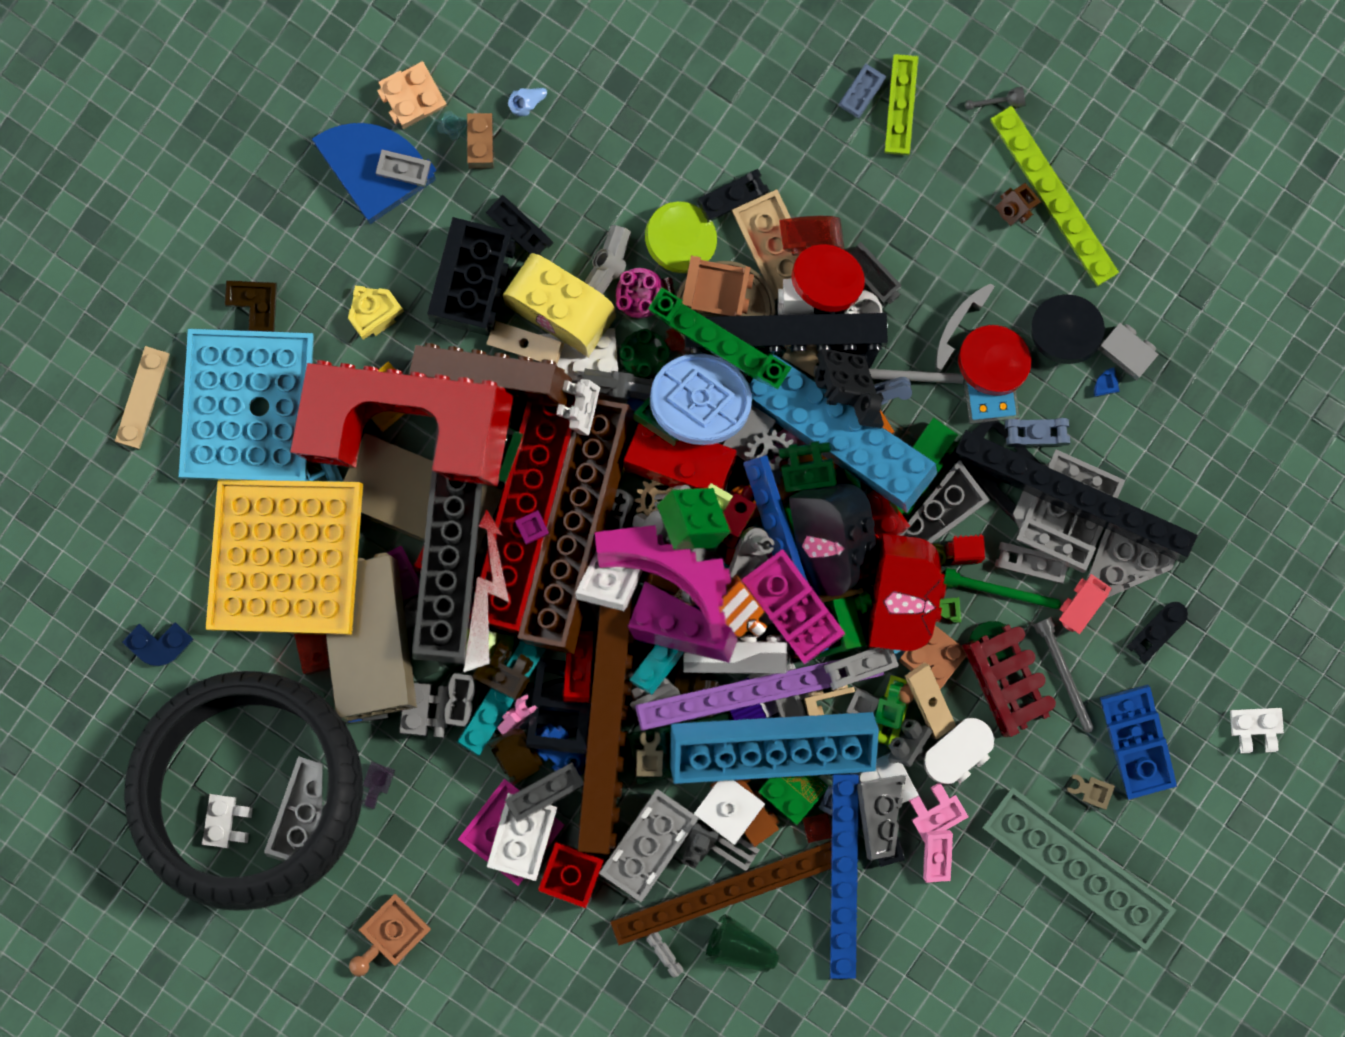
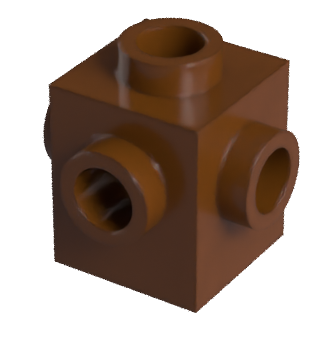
M1024 183L1014 190L1009 188L1000 196L1002 201L995 208L1000 213L1002 219L1012 226L1018 221L1023 224L1033 216L1031 211L1041 201L1029 186Z

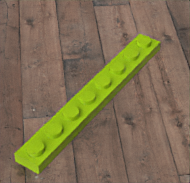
M1013 106L992 117L990 121L1095 285L1098 287L1116 276L1119 271Z

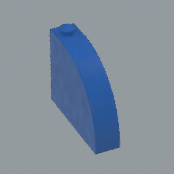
M367 123L344 124L328 129L312 138L315 146L369 224H372L436 180L433 173L437 170L432 163L425 187L377 176L376 170L381 150L423 159L415 147L405 138L382 126Z

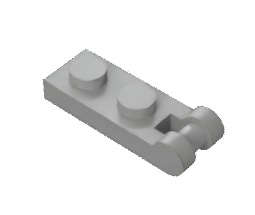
M1000 542L998 549L1000 550L999 559H996L994 567L1060 584L1064 583L1068 566L1062 564L1061 561L1036 550ZM1010 553L1017 554L1016 563L1008 562Z
M876 647L824 666L826 674L829 673L832 690L896 668L899 665L893 649ZM844 667L848 677L841 679L838 669Z

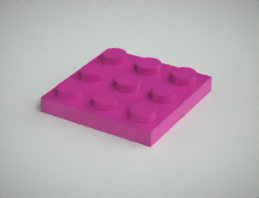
M506 779L500 783L458 838L460 842L486 862L489 861L505 806V799H507L508 793L516 794L520 791ZM556 818L553 821L546 849L565 826ZM499 871L518 886L524 879L517 875Z

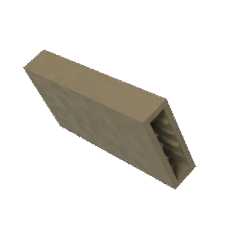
M364 433L360 443L356 468L349 467L343 481L363 483L361 517L421 542L425 541L433 461ZM483 484L479 524L486 510L492 519H495L504 490L492 485ZM481 527L478 529L475 563L477 558H483L487 545L484 544L487 530Z
M388 553L375 554L373 559L368 560L358 558L352 635L326 634L335 710L345 722L417 708L398 559L390 556Z

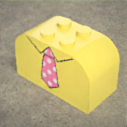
M534 253L529 255L502 295L505 306L570 347L575 348L588 358L616 318L614 305L604 295L548 259Z

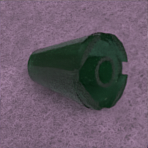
M723 914L718 922L722 924L719 929H713L707 944L705 955L710 957L705 959L706 962L768 972L776 967L779 955L776 954L777 949L731 916Z

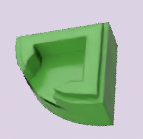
M959 597L940 599L941 616L950 622L961 623Z

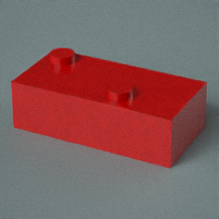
M639 423L624 459V469L673 488L679 485H688L692 489L708 488L710 484H713L725 490L737 460V450L719 443L696 445L681 440L673 446Z

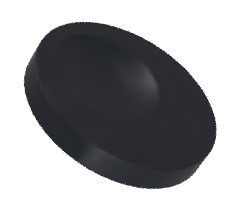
M1069 294L1057 295L1044 301L1034 313L1031 325V336L1036 348L1048 359L1063 364H1075L1092 357L1100 348L1105 332L1104 320L1097 307L1085 298Z

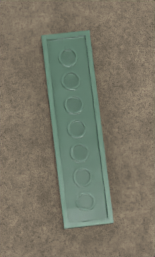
M1011 787L982 827V829L1145 951L1148 950L1176 911L1175 908L1013 787Z

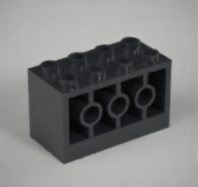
M452 217L427 312L430 322L485 336L489 335L490 330H494L498 318L495 309L496 306H501L503 300L502 282L507 283L510 273L509 264H507L508 259H513L516 250L515 240L512 237L511 231ZM481 251L486 252V255L483 257H478L477 255ZM479 275L480 279L472 281L471 277ZM473 299V304L465 305L466 300Z

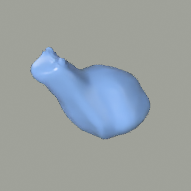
M521 88L518 91H513L509 97L508 106L514 115L527 116L530 110L534 109L546 97L547 90L545 88Z

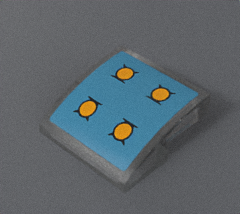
M964 379L963 386L969 425L1020 418L1016 390L1002 396L987 395L974 389Z

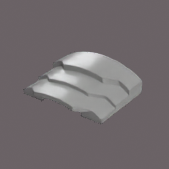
M1057 449L1050 463L1044 464L1053 470L1115 498H1118L1125 482L1124 479ZM1023 491L1013 513V517L1020 530L1016 540L1061 561L1066 566L1084 573L1094 554L1095 546L1103 527Z

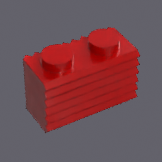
M982 534L979 536L975 535L974 537L972 535L969 537L967 535L964 537L961 535L957 537L955 535L950 542L945 544L946 559H950L951 565L978 564L985 560L984 536Z

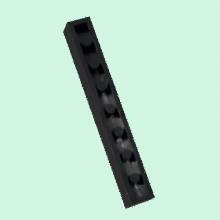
M887 313L705 317L752 347L766 349V353H780L781 349H791L793 353L806 352V348H816V352H819L821 348L831 350V348H842L844 352L857 351V347H867V351H880L888 343ZM684 336L685 351H690V354H705V351H708Z

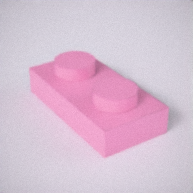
M950 830L925 832L923 879L926 883L951 881L953 833Z

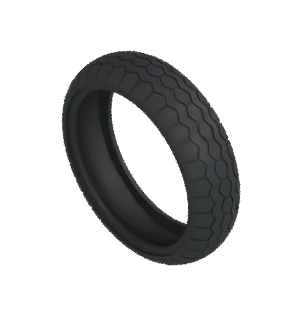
M258 671L229 672L206 678L182 690L166 702L148 722L139 736L129 760L125 778V811L129 830L142 858L155 875L174 891L192 901L213 908L238 911L262 909L283 903L305 892L321 880L337 863L351 841L358 823L363 798V776L358 750L350 731L338 713L321 696L303 684L277 674ZM263 705L295 714L305 720L317 736L327 764V797L316 828L302 847L291 857L264 872L242 877H221L194 869L179 855L173 846L163 822L161 810L162 785L167 766L174 752L195 727L215 714L240 706Z

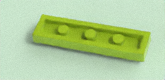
M893 54L884 154L910 155L918 56Z

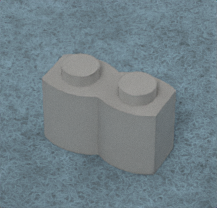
M454 673L449 682L448 691L450 699L445 707L446 724L452 726L466 727L474 715L472 702L477 696L478 682L474 680L473 676Z

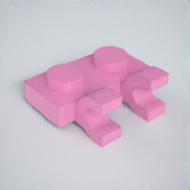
M941 783L930 787L939 802L938 805L926 810L919 796L909 800L910 805L917 814V817L911 821L923 842H925L926 831L947 830L968 818L958 797L953 795L949 798Z

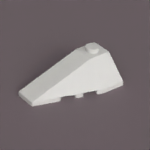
M298 756L264 851L267 857L284 862L302 847L316 828L322 815L323 764Z

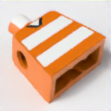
M735 574L730 580L731 583L726 584L727 594L722 595L723 606H719V612H725L726 625L733 629L736 636L741 637L749 630L756 637H759L767 628V625L759 619L764 610L741 579Z

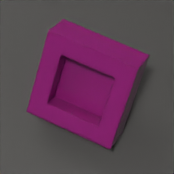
M535 511L515 521L526 545L549 535L539 511Z

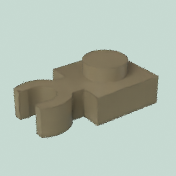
M641 732L640 741L644 745V749H636V776L662 777L663 751L656 750V746L660 742V735L658 732H655L654 740L647 742L645 739L646 733Z
M1071 776L1072 779L1078 781L1079 786L1077 789L1067 787V792L1070 794L1082 793L1084 795L1081 801L1104 810L1107 809L1115 787L1114 785L1090 777L1088 783H1085L1081 776Z

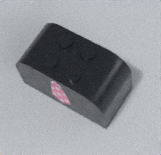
M836 483L834 486L805 489L789 497L797 551L807 582L817 595H842L875 574L879 563L878 545L874 531L875 522L872 517L870 502L861 489L848 483Z

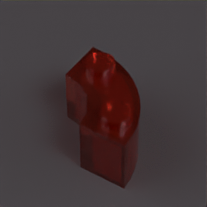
M805 216L779 220L783 250L792 253L793 256H798L805 249L820 244L844 248L839 217Z

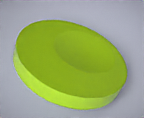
M671 202L661 206L650 217L645 229V242L650 255L660 266L671 272L688 273L691 255L701 257V260L704 261L711 259L717 246V233L713 222H707L699 207L687 202Z

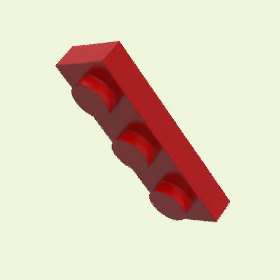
M580 630L574 654L567 653L564 701L589 703L594 631Z

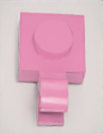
M528 695L517 699L515 708L503 715L504 721L497 727L501 734L508 732L513 727L518 728L530 714L536 711L537 707L535 705L530 708L526 706L525 701L528 699Z

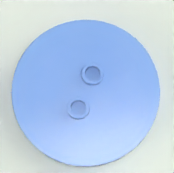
M708 354L684 355L667 363L655 376L650 393L651 410L658 424L674 438L696 445L720 443L737 434L747 422L752 404L750 386L740 370L723 359Z

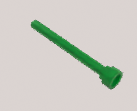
M946 567L944 570V584H946L948 589L961 586L1053 609L1061 607V601L1055 598L963 577L955 569Z

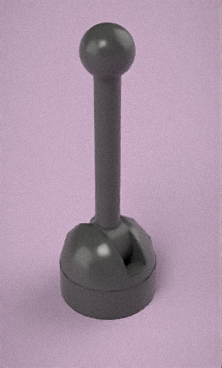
M1023 86L1011 89L1007 97L976 102L968 100L965 103V107L968 110H972L976 106L1008 102L1013 107L1026 106Z

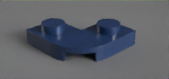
M174 622L159 640L141 624H138L122 643L143 662L153 666H163L174 662L194 639Z

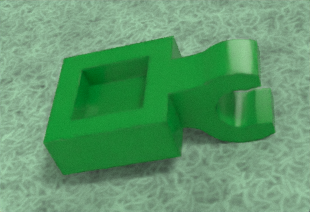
M895 680L890 685L888 698L882 696L879 699L875 716L876 723L895 729L901 727L906 703L900 702L899 698L900 689L904 686V683Z

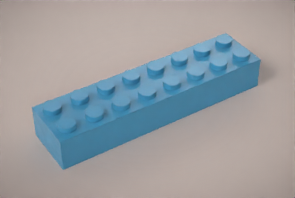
M774 354L772 355V356H774L775 358H777V359H779L780 361H782V362H784L785 364H787L788 366L792 367L791 365H789L788 363H786L785 361H783L782 359H780V358L777 357L776 355H774ZM794 367L791 368L779 389H775L755 379L749 384L753 406L774 419L776 424L807 445L811 444L812 441H820V443L830 442L831 452L821 453L827 459L832 458L833 463L842 469L850 471L865 485L906 513L937 475L936 464L884 428L859 425L855 410L850 405L837 403L834 406L827 404L828 398L824 396L827 390L818 388L813 380Z
M873 712L671 724L670 769L674 784L875 772L879 729Z

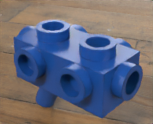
M551 724L537 728L535 735L568 739L570 737L560 725L555 728ZM544 749L535 750L545 762L549 759L554 764L552 767L554 771L568 765L569 760L574 758L570 763H573L579 776L585 772V754Z

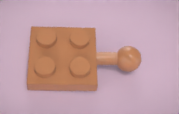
M935 625L933 636L924 647L914 651H905L898 661L910 671H913L924 662L929 664L941 689L967 655L961 645ZM906 683L900 689L899 701L908 704L914 699L908 683Z
M395 893L359 929L373 945L363 956H356L350 961V972L355 976L365 975L369 970V963L380 952L396 966L422 940L431 928Z

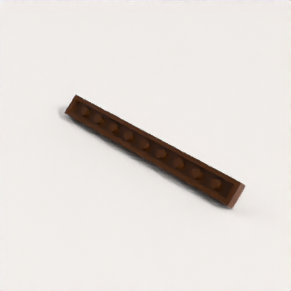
M831 841L610 920L618 945H623L831 869Z

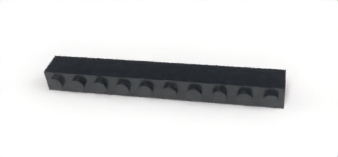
M965 430L952 458L956 461L960 460L961 463L1181 563H1184L1189 557L1198 536Z

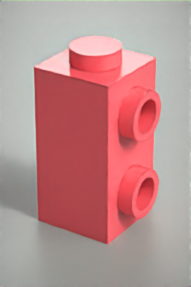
M1090 574L1087 580L1082 578L1074 588L1076 595L1072 600L1068 597L1059 609L1063 612L1059 618L1063 626L1069 631H1076L1080 634L1108 597L1112 588L1092 574Z

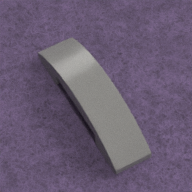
M989 284L973 293L952 315L938 344L935 359L936 372H941L952 355L954 348L949 346L947 342L970 306L980 311L993 291L994 285Z

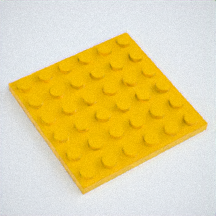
M218 480L206 630L352 635L363 483Z

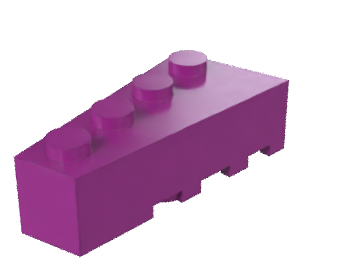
M647 582L644 583L628 625L635 640L730 663L738 641L733 629L728 625L721 627L722 638L712 639L708 622L700 610Z

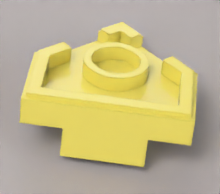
M355 285L348 320L364 340L374 333L377 336L396 322L394 318L404 312V310L388 289H370Z

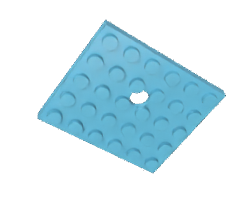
M188 329L179 464L180 479L306 481L307 460L291 453L307 363L313 364V333ZM259 397L269 402V410L263 416H255L250 411L251 402Z

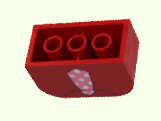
M883 534L872 595V610H870L867 624L869 647L914 651L924 647L931 640L935 623L941 620L942 608L939 606L940 599L944 600L946 584H944V574L941 573L938 551L929 541L916 537Z

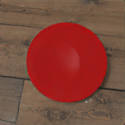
M820 244L805 249L797 257L792 268V283L798 295L807 304L822 311L838 312L850 308L857 302L864 289L865 277L858 261L844 249L833 245Z
M986 325L973 330L965 338L959 350L958 364L964 379L974 389L987 395L1002 396L1014 392L1024 383L1031 369V354L1024 340L1011 329L999 325Z

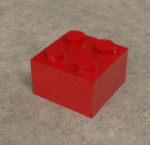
M556 842L538 891L586 908L604 859Z

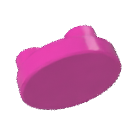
M634 268L624 271L616 288L617 308L634 318L642 319L654 315L648 310V307L660 288H664L661 278L652 270L645 268Z

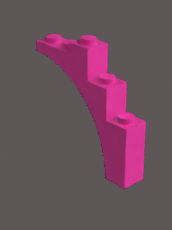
M656 525L595 532L599 568L624 567L640 569L673 582L689 594L700 607L708 622L712 639L722 638L721 627H726L725 612H719V606H723L722 595L727 594L726 584L731 583L729 568L724 569L723 559L697 562L695 551L690 552V549L674 550L672 544L663 545L662 534L657 535Z

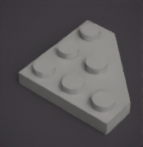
M1105 529L1087 578L1092 574L1110 586L1112 589L1107 597L1109 598L1172 570L1176 560Z

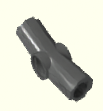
M585 368L583 379L590 380L600 387L599 393H605L607 396L616 398H633L644 401L650 397L654 381L653 379L634 377L633 374L624 372H605Z

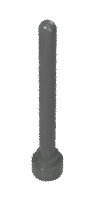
M1050 617L1033 624L1036 633H1040L1041 638H1045L1083 730L1086 733L1092 732L1093 725L1053 634L1055 632L1054 627L1056 626L1053 618Z

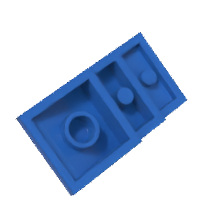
M1144 685L1100 697L1109 737L1127 799L1130 800L1177 787L1167 742L1163 736L1158 712L1155 709L1151 687Z

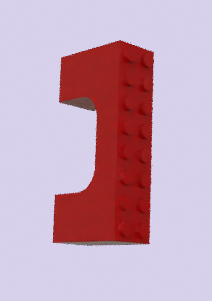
M317 360V364L307 363L291 453L309 462L356 468L363 429L374 415L381 412H396L435 417L439 425V436L432 471L453 481L492 486L498 485L513 396L505 391L506 388L497 386L496 382L482 380V384L473 383L474 380L463 377H459L458 381L449 380L450 377L438 374L434 375V378H428L426 374L420 372H411L410 375H403L402 371L387 369V372H378V368L364 366L362 370L355 369L354 365L340 363V367L332 366L331 362Z

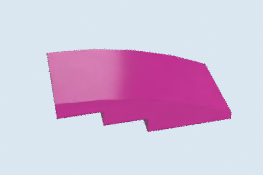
M783 549L741 579L804 664L846 635Z

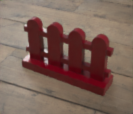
M1010 624L1002 627L1004 632L990 639L987 635L980 637L981 643L979 640L962 645L1002 737H1012L1019 734L1018 726L1020 730L1028 728L1027 722L1039 716H1042V719L1050 717L1049 711L1053 710L1056 705V701L1052 696L1041 697L1038 690L1044 686L1046 682L1045 676L1042 673L1031 674L1028 666L1035 661L1034 652L1032 650L1021 651L1018 642L1025 638L1024 629L1021 627L1011 628ZM1011 646L1014 655L999 662L995 653ZM987 657L989 658V660H990L992 666H990V664H989V662H988V660H987ZM1021 669L1024 678L1009 685L1006 676ZM1031 693L1034 701L1019 708L1016 699Z

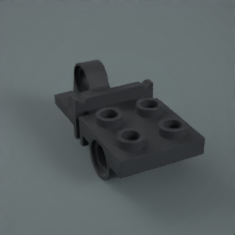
M821 348L817 354L820 365L816 370L815 383L818 388L828 389L824 394L825 398H828L827 404L836 406L837 403L854 406L859 425L881 429L884 423L880 410L884 398L882 392L876 393L865 356Z

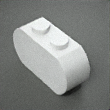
M968 718L959 723L925 752L923 764L927 775L933 781L941 784H952L956 780L959 784L971 775L968 771L975 764L980 767L990 759L988 753L992 751L994 746V736L990 727L983 721L975 718Z

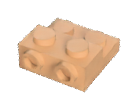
M423 61L403 72L398 71L378 82L380 89L377 92L383 103L388 102L392 110L389 111L393 122L395 125L400 123L403 129L447 106Z

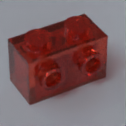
M294 633L303 674L310 675L330 670L326 634Z

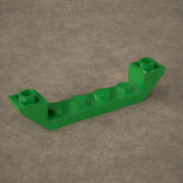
M662 287L648 307V310L669 327L755 380L775 389H779L792 368L771 354L769 356L765 355L683 304L682 299Z

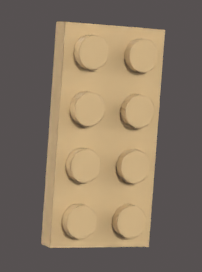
M774 190L733 209L732 213L757 267L768 284L774 301L778 300V289H783V279L792 278L791 274L794 263L800 253L805 250V247L778 190Z

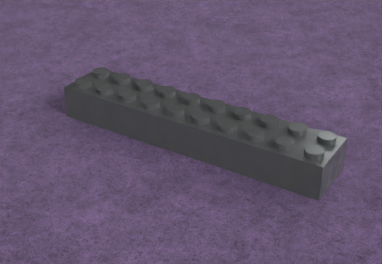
M437 422V427H436V436H435V446H434L433 464H434V458H435L436 447H437L438 436H439V425H438V422ZM434 471L431 474L413 658L414 660L465 664L483 484L449 480Z

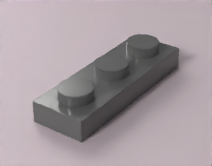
M570 763L505 799V802L516 822L519 823L584 787V783L573 763Z

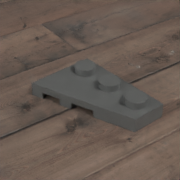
M906 775L857 784L868 860L895 855L899 828L897 818L899 808L902 807L903 798H901L902 784H905Z

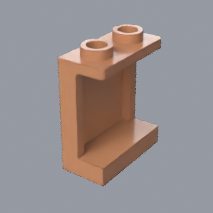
M691 255L683 304L694 311L719 316H741L742 313L747 314L750 299L745 298L746 289H752L754 274H749L751 267L741 268L701 260V257Z

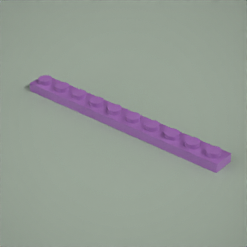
M842 659L790 670L786 674L776 673L636 705L640 729L643 731L831 688L830 683L832 681L829 673L826 674L824 666ZM844 667L838 669L841 679L848 677ZM884 672L865 678L863 680L881 677L884 675Z

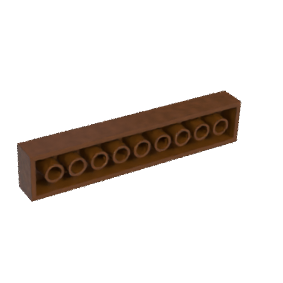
M597 399L589 436L580 435L572 430L547 525L549 535L545 536L518 634V639L527 645L570 654L575 652L588 603L577 599L576 591L597 550L595 532L607 530L624 459L635 423L633 419L635 411L628 404Z
M630 598L625 611L600 605L578 851L609 854L612 853V849L617 848L618 833L613 832L614 823H619L620 808L616 807V799L622 795L623 783L618 782L619 772H624L625 757H620L621 746L626 747L627 732L623 731V723L629 719L630 707L625 706L626 696H631L632 682L628 680V670L633 671L634 656L630 655V647L636 643L628 628L636 607L633 598Z

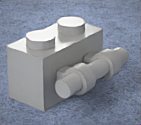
M414 683L417 708L402 711L400 733L427 737L428 726L434 727L433 737L444 738V728H447L445 707L450 699L448 697L449 687L439 686L438 696H432L431 685ZM430 703L437 704L435 719L429 718Z

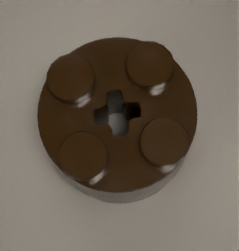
M513 727L508 732L488 741L490 747L495 746L491 751L504 774H508L511 778L509 781L513 786L539 771V766L543 764L538 754L526 747L527 735L520 727L517 729Z

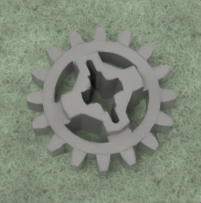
M773 430L772 436H768L767 432L763 431V438L760 439L755 435L753 437L755 444H747L751 452H745L744 457L752 460L765 455L768 456L769 452H772L773 456H779V448L773 446L772 442H777L784 448H788L794 441L791 439L786 442V434L783 433L778 437L776 430ZM763 444L764 450L762 454L754 457L758 447ZM779 456L775 459V463L772 464L769 460L777 485H780V478L783 477L779 466L786 459H789L788 464H791L790 457L780 459Z

